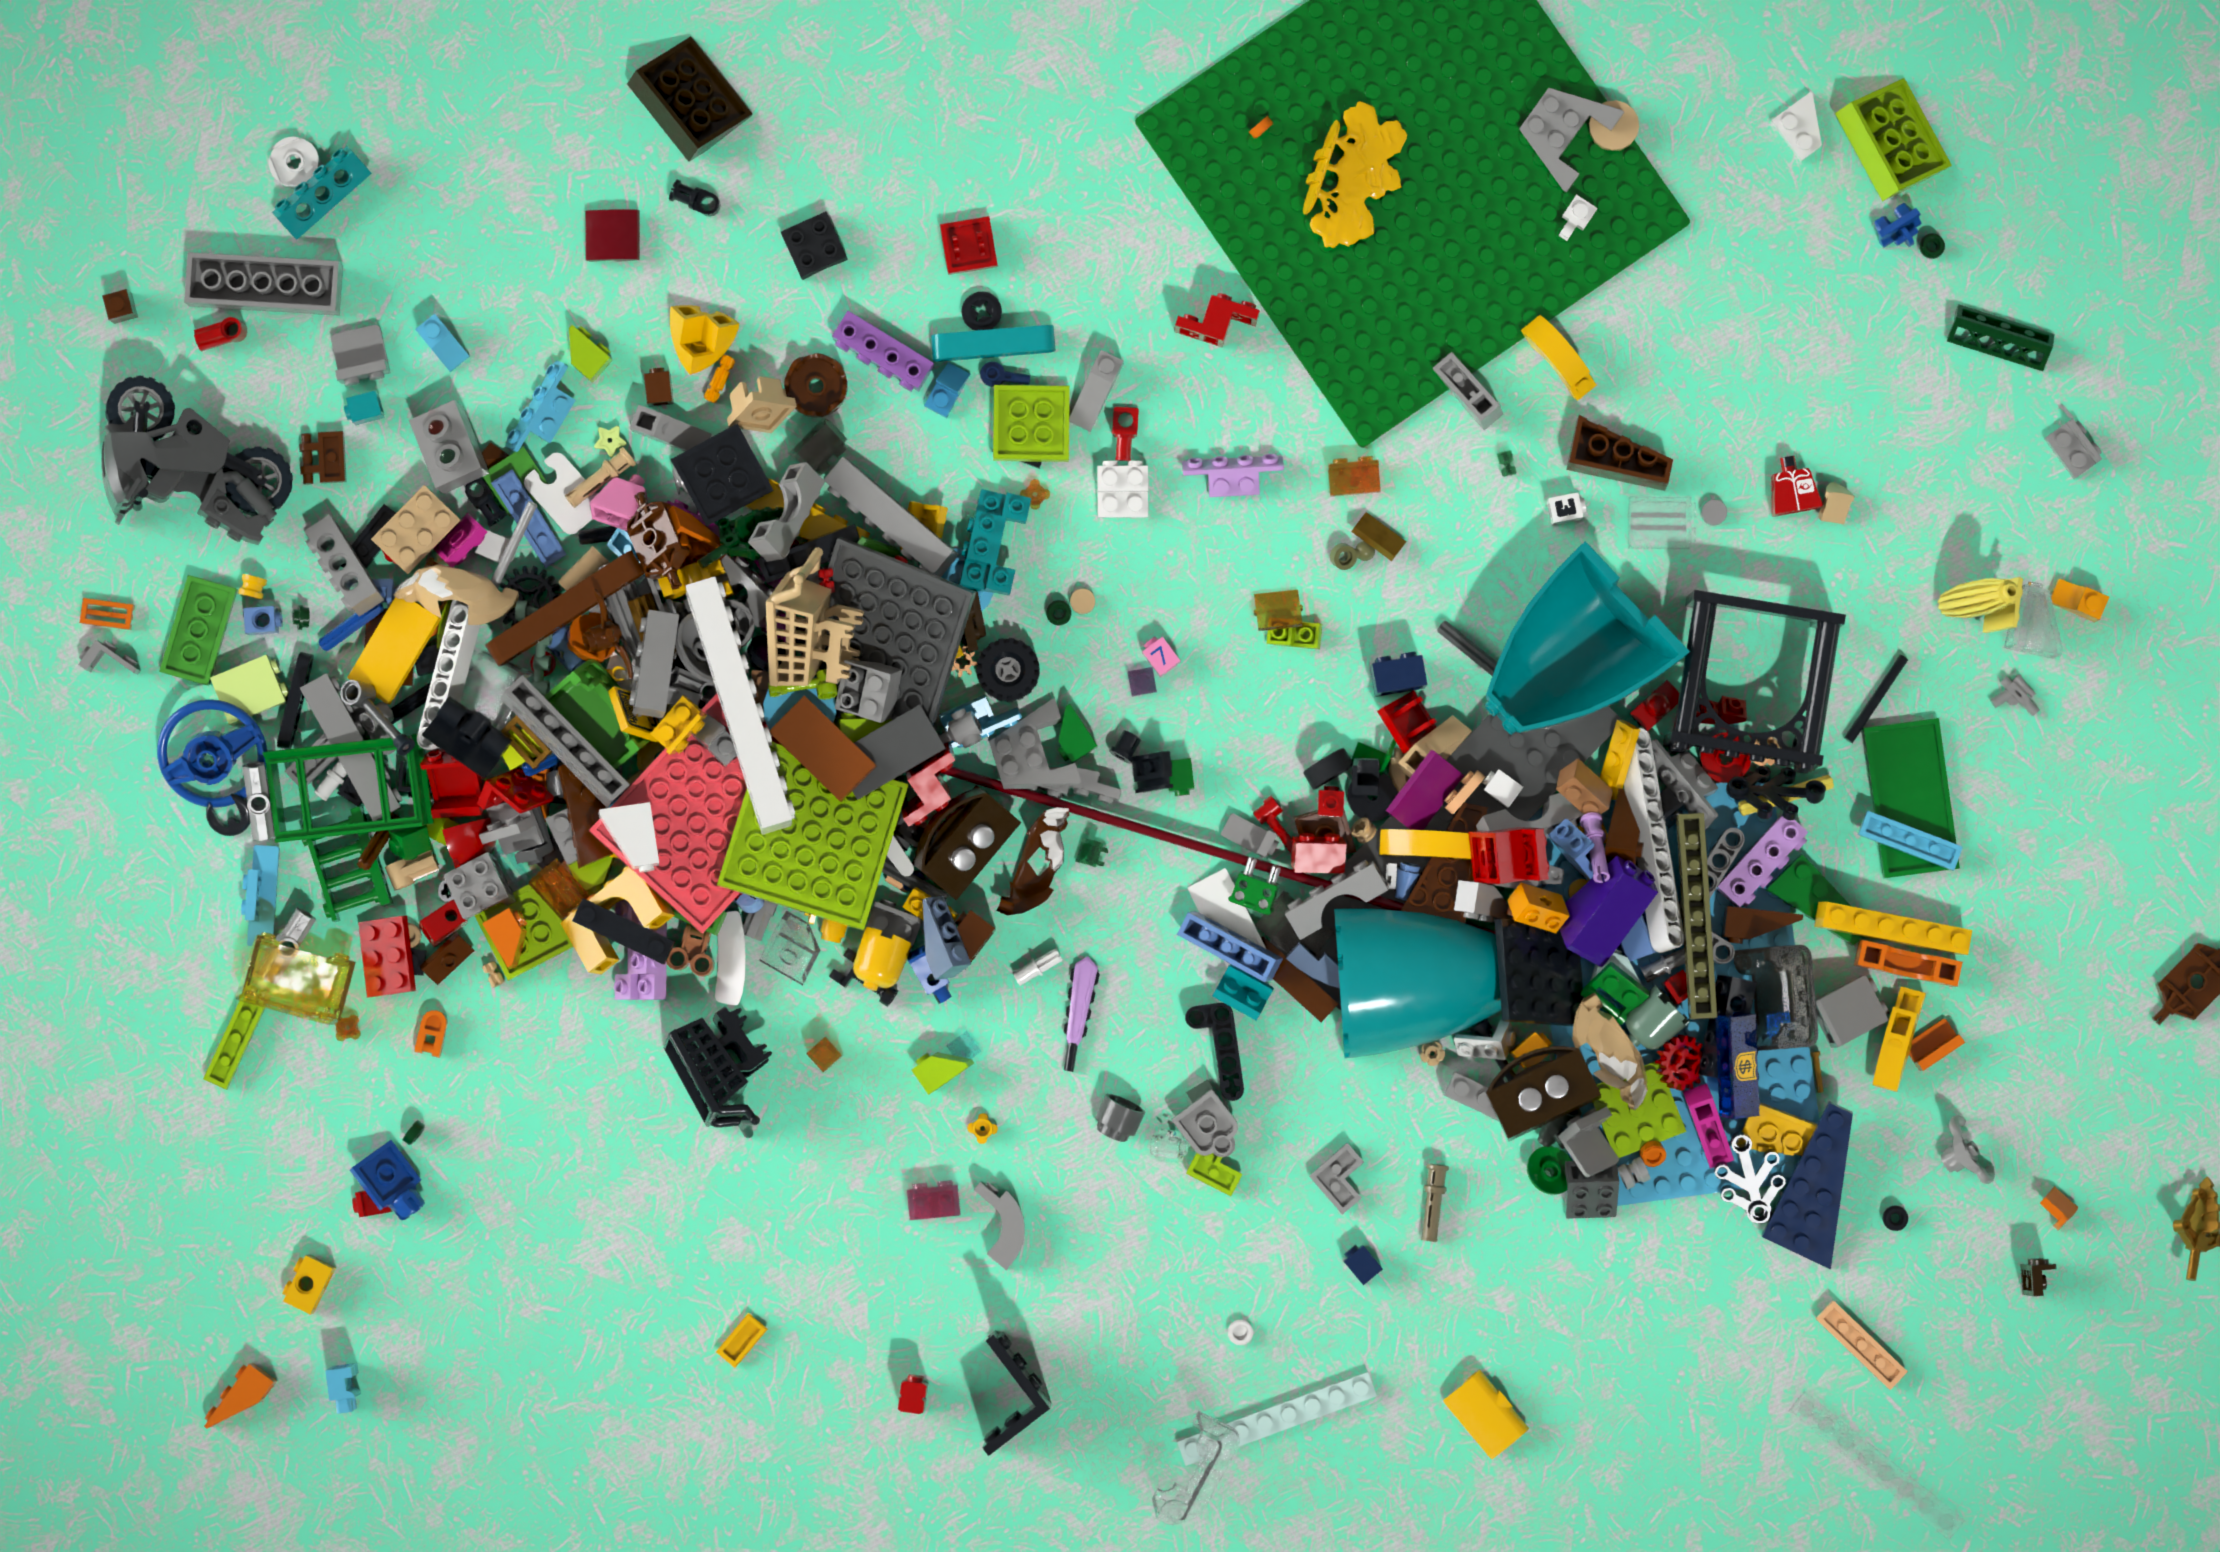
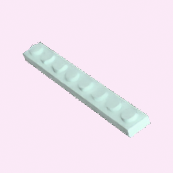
M1365 1372L1177 1441L1185 1466L1360 1403L1377 1395L1369 1373Z

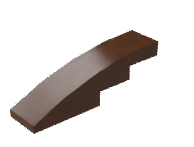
M1262 936L1261 939L1266 949L1283 958L1273 980L1322 1023L1338 1003L1303 971L1288 961L1281 951Z

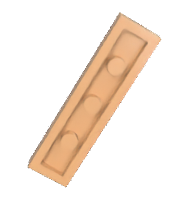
M1832 1300L1815 1318L1889 1390L1908 1372L1835 1301Z

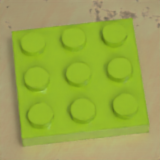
M994 385L993 461L1069 462L1070 386Z
M542 878L513 892L516 902L508 906L500 902L475 915L508 981L573 948L571 941L560 924L563 919ZM508 908L515 911L518 910V912L521 911L528 923L524 926L527 933L518 966L515 968L507 967L482 924Z
M1655 1062L1644 1065L1648 1091L1642 1104L1636 1110L1629 1108L1628 1103L1622 1100L1620 1089L1604 1082L1596 1084L1601 1093V1098L1592 1103L1597 1111L1607 1107L1612 1114L1601 1126L1608 1143L1618 1158L1639 1151L1647 1142H1661L1687 1132L1671 1091L1667 1087V1083L1660 1081L1663 1075L1656 1074V1070L1660 1068V1065Z

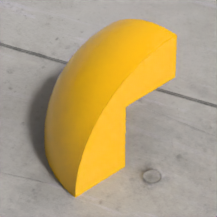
M671 306L670 330L677 356L685 370L690 375L695 374L718 361L734 341L740 323L719 311L713 314L702 312L700 306Z

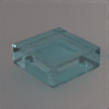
M967 1031L946 1045L954 1056L969 1059L982 1052Z

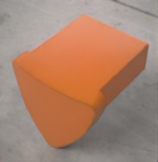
M2055 1186L2040 1202L2058 1220L2053 1225L2058 1231L2078 1210V1206L2071 1202Z

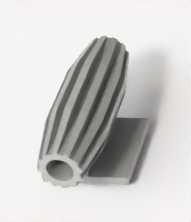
M605 564V565L599 567L598 570H600L601 568H603V567L606 566L607 564ZM645 577L638 586L633 581L605 599L614 625L617 624L621 630L622 638L620 640L632 661L636 656L638 641L641 640L627 601L643 594L651 593L657 611L670 613L667 603H662L659 597L662 590L657 579Z

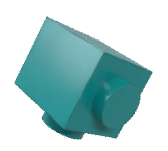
M376 391L346 398L348 405L344 406L347 420H352L353 424L360 425L385 418L379 393Z

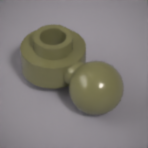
M1365 541L1358 543L1355 549L1346 543H1340L1331 550L1330 560L1337 568L1348 570L1354 566L1357 558L1362 561L1371 560L1375 555V549ZM1344 552L1343 557L1339 559V555Z

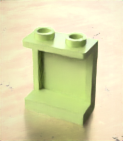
M268 655L210 677L219 700L241 708L250 716L287 703L288 687L285 682L281 683L277 674L281 671L276 659L271 660ZM224 712L229 725L235 726L242 723L233 715Z

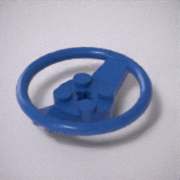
M199 700L181 707L168 718L159 735L157 759L164 779L179 796L199 806L207 807L209 802H211L213 808H219L236 803L231 795L219 798L205 797L188 790L181 783L197 780L201 783H207L206 785H212L221 782L231 772L236 764V759L255 744L258 755L257 761L265 763L262 752L267 751V745L258 724L241 708L221 700ZM200 710H219L233 715L245 724V726L225 734L217 730L197 734L187 743L183 755L169 764L167 757L169 737L175 726L189 714ZM206 753L213 756V763L210 760L206 761L204 759ZM245 786L234 793L243 799L247 798Z

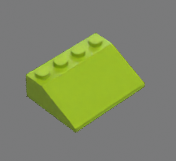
M1905 78L1856 99L1835 113L1882 202L1952 166Z

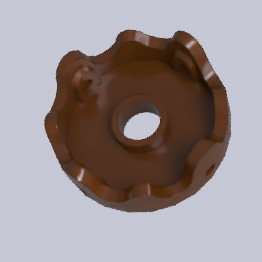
M815 353L799 357L793 361L786 374L784 387L786 396L795 398L797 406L795 410L805 416L818 418L828 416L839 409L847 395L848 381L842 366L835 359L824 354ZM817 379L823 382L824 387L821 392L813 393L810 391L809 385L813 380Z

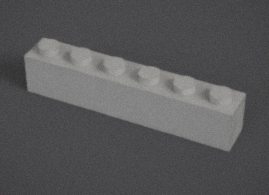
M842 457L825 477L824 481L830 485L827 488L829 492L837 498L843 496L848 501L845 505L856 514L860 511L866 516L864 521L873 529L879 527L884 532L882 537L892 545L895 543L899 544L903 548L900 552L912 561L915 558L920 562L919 569L941 577L959 556L954 549L848 459Z
M326 673L300 687L330 744L364 740L362 736L366 732L359 720L354 723L350 715L354 711L351 705L345 704L337 691L341 690V687L335 676L330 678ZM374 752L337 756L372 820L377 821L381 819L382 810ZM385 769L386 780L390 779V776L387 770ZM387 782L390 812L392 813L401 808L399 802L403 799L396 787L391 789Z

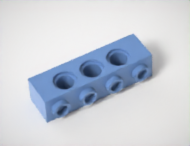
M1197 911L1187 913L1177 933L1178 936L1263 982L1272 981L1283 960L1282 957Z

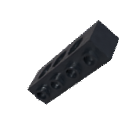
M1717 975L1715 983L1717 1018H1711L1708 1021L1698 1075L1732 1082L1738 1081L1734 1069L1737 1056L1744 1051L1757 982Z

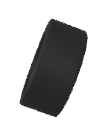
M1341 748L1310 766L1303 774L1312 789H1317L1350 769L1353 762L1345 749Z

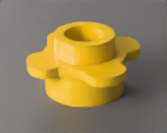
M982 1113L979 1114L978 1119L974 1123L968 1124L967 1130L977 1137L978 1143L984 1144L991 1134L997 1133L998 1127L988 1120L987 1114ZM981 1126L985 1127L984 1131L980 1130Z

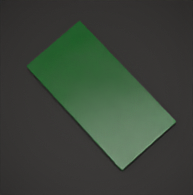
M1939 718L1863 728L1874 813L1956 844ZM1878 843L1883 879L1949 870ZM1958 859V862H1957V864H1956L1955 869H1959V868H1960L1959 859Z

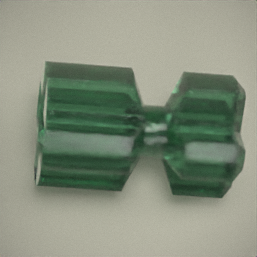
M1512 450L1498 453L1499 464L1504 465V468L1501 469L1502 476L1506 477L1516 474V467L1510 465L1514 461Z

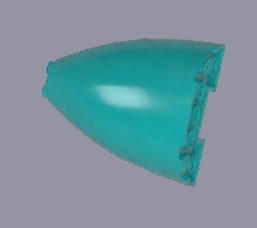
M1586 541L1557 568L1528 603L1511 631L1495 667L1486 693L1488 702L1484 706L1492 716L1497 715L1503 722V728L1511 735L1515 732L1521 733L1578 719L1617 703L1659 677L1690 652L1656 615L1648 619L1617 586L1620 577Z
M1334 909L1344 1058L1383 1054L1431 1043L1463 1031L1501 1010L1495 934L1456 920L1425 913L1383 909Z

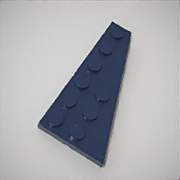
M1831 1101L1828 1102L1761 1234L1763 1238L1830 1270L1853 1117L1852 1111Z

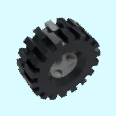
M1001 638L988 644L989 646L981 652L976 668L978 681L987 695L997 699V701L1009 703L1016 700L1020 701L1032 693L1040 676L1038 658L1033 649L1026 645L1025 642L1015 640L1014 638Z

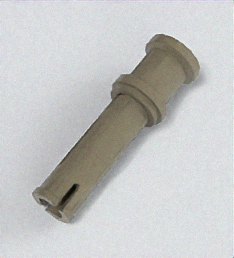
M1426 1164L1428 1178L1424 1189L1427 1192L1421 1240L1437 1242L1442 1194H1445L1447 1191L1445 1177L1449 1166Z

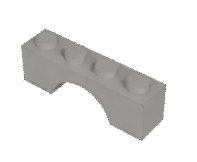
M807 462L789 465L779 483L784 497V510L779 520L758 523L748 541L766 562L784 559L789 554L794 539L799 535L800 528L804 520L809 516L810 509L819 497L820 490L825 483Z
M1557 793L1549 796L1543 804L1542 818L1538 820L1523 821L1515 818L1504 809L1484 815L1476 827L1478 831H1495L1515 827L1544 828V834L1547 839L1549 838L1548 835L1564 819H1568L1573 825L1578 827V823L1584 814L1562 794Z
M1367 860L1360 862L1353 867L1354 872L1347 876L1345 873H1341L1331 880L1333 884L1326 888L1322 885L1309 892L1310 897L1303 901L1301 898H1297L1287 905L1289 909L1285 911V916L1300 940L1322 928V911L1325 905L1334 897L1349 894L1368 902L1388 891L1389 886L1374 860L1369 863Z

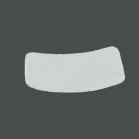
M738 911L727 912L717 935L718 972L715 999L720 1003L738 1005L743 994L745 981V938L740 913Z

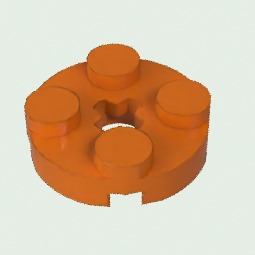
M590 612L588 615L579 616L574 619L568 629L567 647L582 660L594 659L602 663L615 651V647H611L597 653L594 651L588 652L584 646L582 634L587 632L588 628L601 624L600 613Z

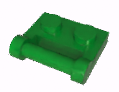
M1611 961L1582 989L1581 996L1586 998L1596 993L1603 1003L1601 1008L1612 1015L1619 1025H1622L1626 1021L1627 1015L1649 997L1650 991ZM1599 987L1621 1003L1623 1007L1618 1009L1596 990Z

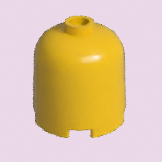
M866 927L854 960V974L864 982L863 987L877 991L878 987L890 988L897 983L912 945L907 940L896 935H892L890 939L881 936L882 930Z

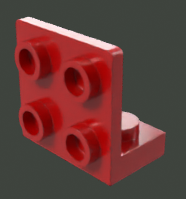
M519 767L486 780L477 804L484 810L505 801L518 813L522 814L551 802L554 796L531 776H526Z

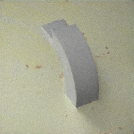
M987 1181L984 1185L980 1182L974 1191L996 1208L1002 1220L1001 1235L987 1255L1007 1270L1018 1256L1023 1245L1025 1235L1024 1217L1019 1204L1007 1190L999 1197L996 1195L999 1190Z

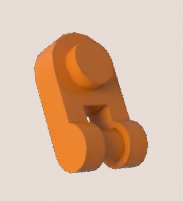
M431 1010L423 1016L414 1052L421 1054L423 1052L432 1053L433 1057L440 1058L448 1024L447 1018L442 1012ZM427 1034L436 1036L434 1043L426 1042Z

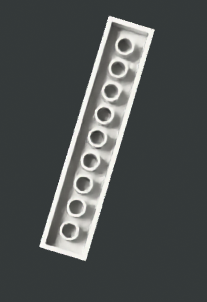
M715 576L686 585V597L761 833L764 835L790 827L792 819L795 818L792 801H786L785 798L788 789L784 776L779 777L777 770H780V764L776 751L771 752L769 746H772V738L768 727L763 728L762 726L764 721L763 709L761 704H756L754 700L757 691L753 679L748 680L746 675L749 673L746 656L739 653L741 640L738 631H732L731 628L734 625V619L730 606L725 607L723 603L726 601L722 582L717 583Z

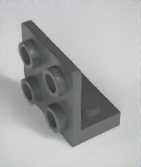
M1565 1161L1567 1180L1566 1218L1616 1217L1619 1193L1617 1163L1591 1177H1585L1575 1161Z

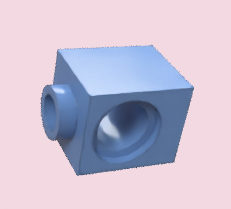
M275 606L243 608L245 634L247 635L279 633V627L283 626L282 613L278 612V608ZM262 614H268L270 617V622L265 627H260L258 624V618Z

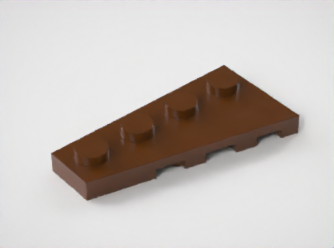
M565 764L559 766L558 772L563 797L567 803V816L572 827V840L577 851L578 869L614 854L589 832L591 827L600 819L599 810L607 809V807Z

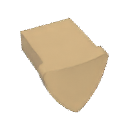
M1831 482L1825 490L1823 506L1818 515L1821 521L1844 524L1851 502L1854 501L1855 496L1843 486Z

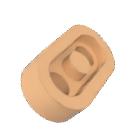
M1470 770L1461 780L1464 785L1457 792L1454 789L1444 800L1447 803L1445 809L1454 814L1483 781L1485 776L1479 770L1475 773Z

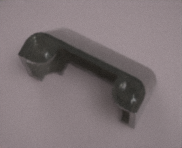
M1805 945L1734 950L1736 970L1741 975H1752V981L1757 982L1754 994L1756 1025L1748 1026L1743 1052L1813 1046L1818 1040V1022L1810 950Z

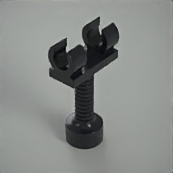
M847 948L843 956L854 963L857 953ZM853 967L847 976H844L835 969L829 975L831 979L845 988L852 978L858 980V982L860 981L862 984L864 983L856 977ZM893 986L890 988L878 987L877 991L873 992L879 994V1002L888 1007L899 990Z

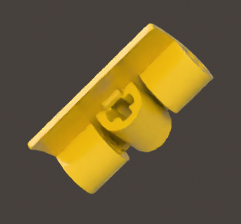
M1480 1369L1443 1400L1445 1405L1491 1459L1499 1455L1529 1429L1512 1408L1513 1406L1499 1389L1495 1388Z

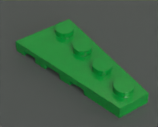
M1803 854L1799 855L1765 889L1814 921L1816 919L1818 902H1831L1851 906ZM1828 930L1851 946L1855 945L1863 937Z

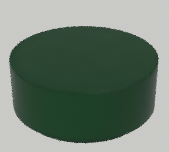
M417 1120L402 1140L408 1145H412L424 1131L425 1125Z

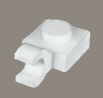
M1576 195L1562 216L1568 222L1560 232L1559 237L1567 241L1576 227L1583 231L1598 208Z

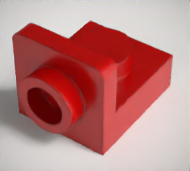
M366 1191L355 1192L356 1198H352L354 1213H358L359 1218L393 1212L389 1207L379 1210Z

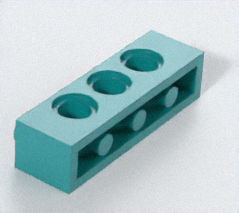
M348 146L344 149H338L325 166L321 165L315 169L312 174L313 176L307 182L298 184L294 189V193L289 198H284L276 204L275 210L272 212L273 215L296 240L372 174ZM343 169L344 175L342 178L334 179L335 172ZM320 186H325V192L320 196H315L316 189ZM301 203H306V209L301 213H297V206Z

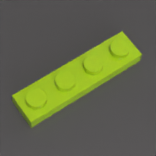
M249 987L245 988L206 1071L204 1080L228 1090L271 997Z

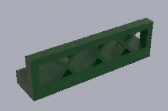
M1958 304L1947 342L2043 371L2053 348L2055 334ZM1960 327L1969 330L1971 336L1962 338L1955 336L1957 328ZM1989 336L1993 338L1995 343L1987 346L1982 344L1979 338ZM2012 343L2017 345L2019 351L2014 353L2006 352L2003 346ZM2037 351L2044 354L2041 362L2030 359L2027 353Z

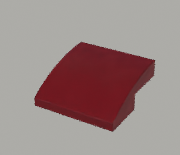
M609 209L586 211V261L613 260L621 262L640 260V210Z

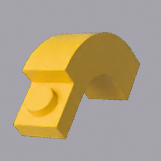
M1539 315L1521 330L1530 346L1551 365L1575 400H1580L1597 386L1589 374L1590 370L1580 356L1544 317Z

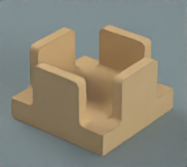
M760 376L757 379L759 392L751 391L750 393H748L747 384L740 382L730 393L732 413L727 417L728 427L738 423L740 429L772 433L797 407L795 398L786 396V391L782 389L779 379Z

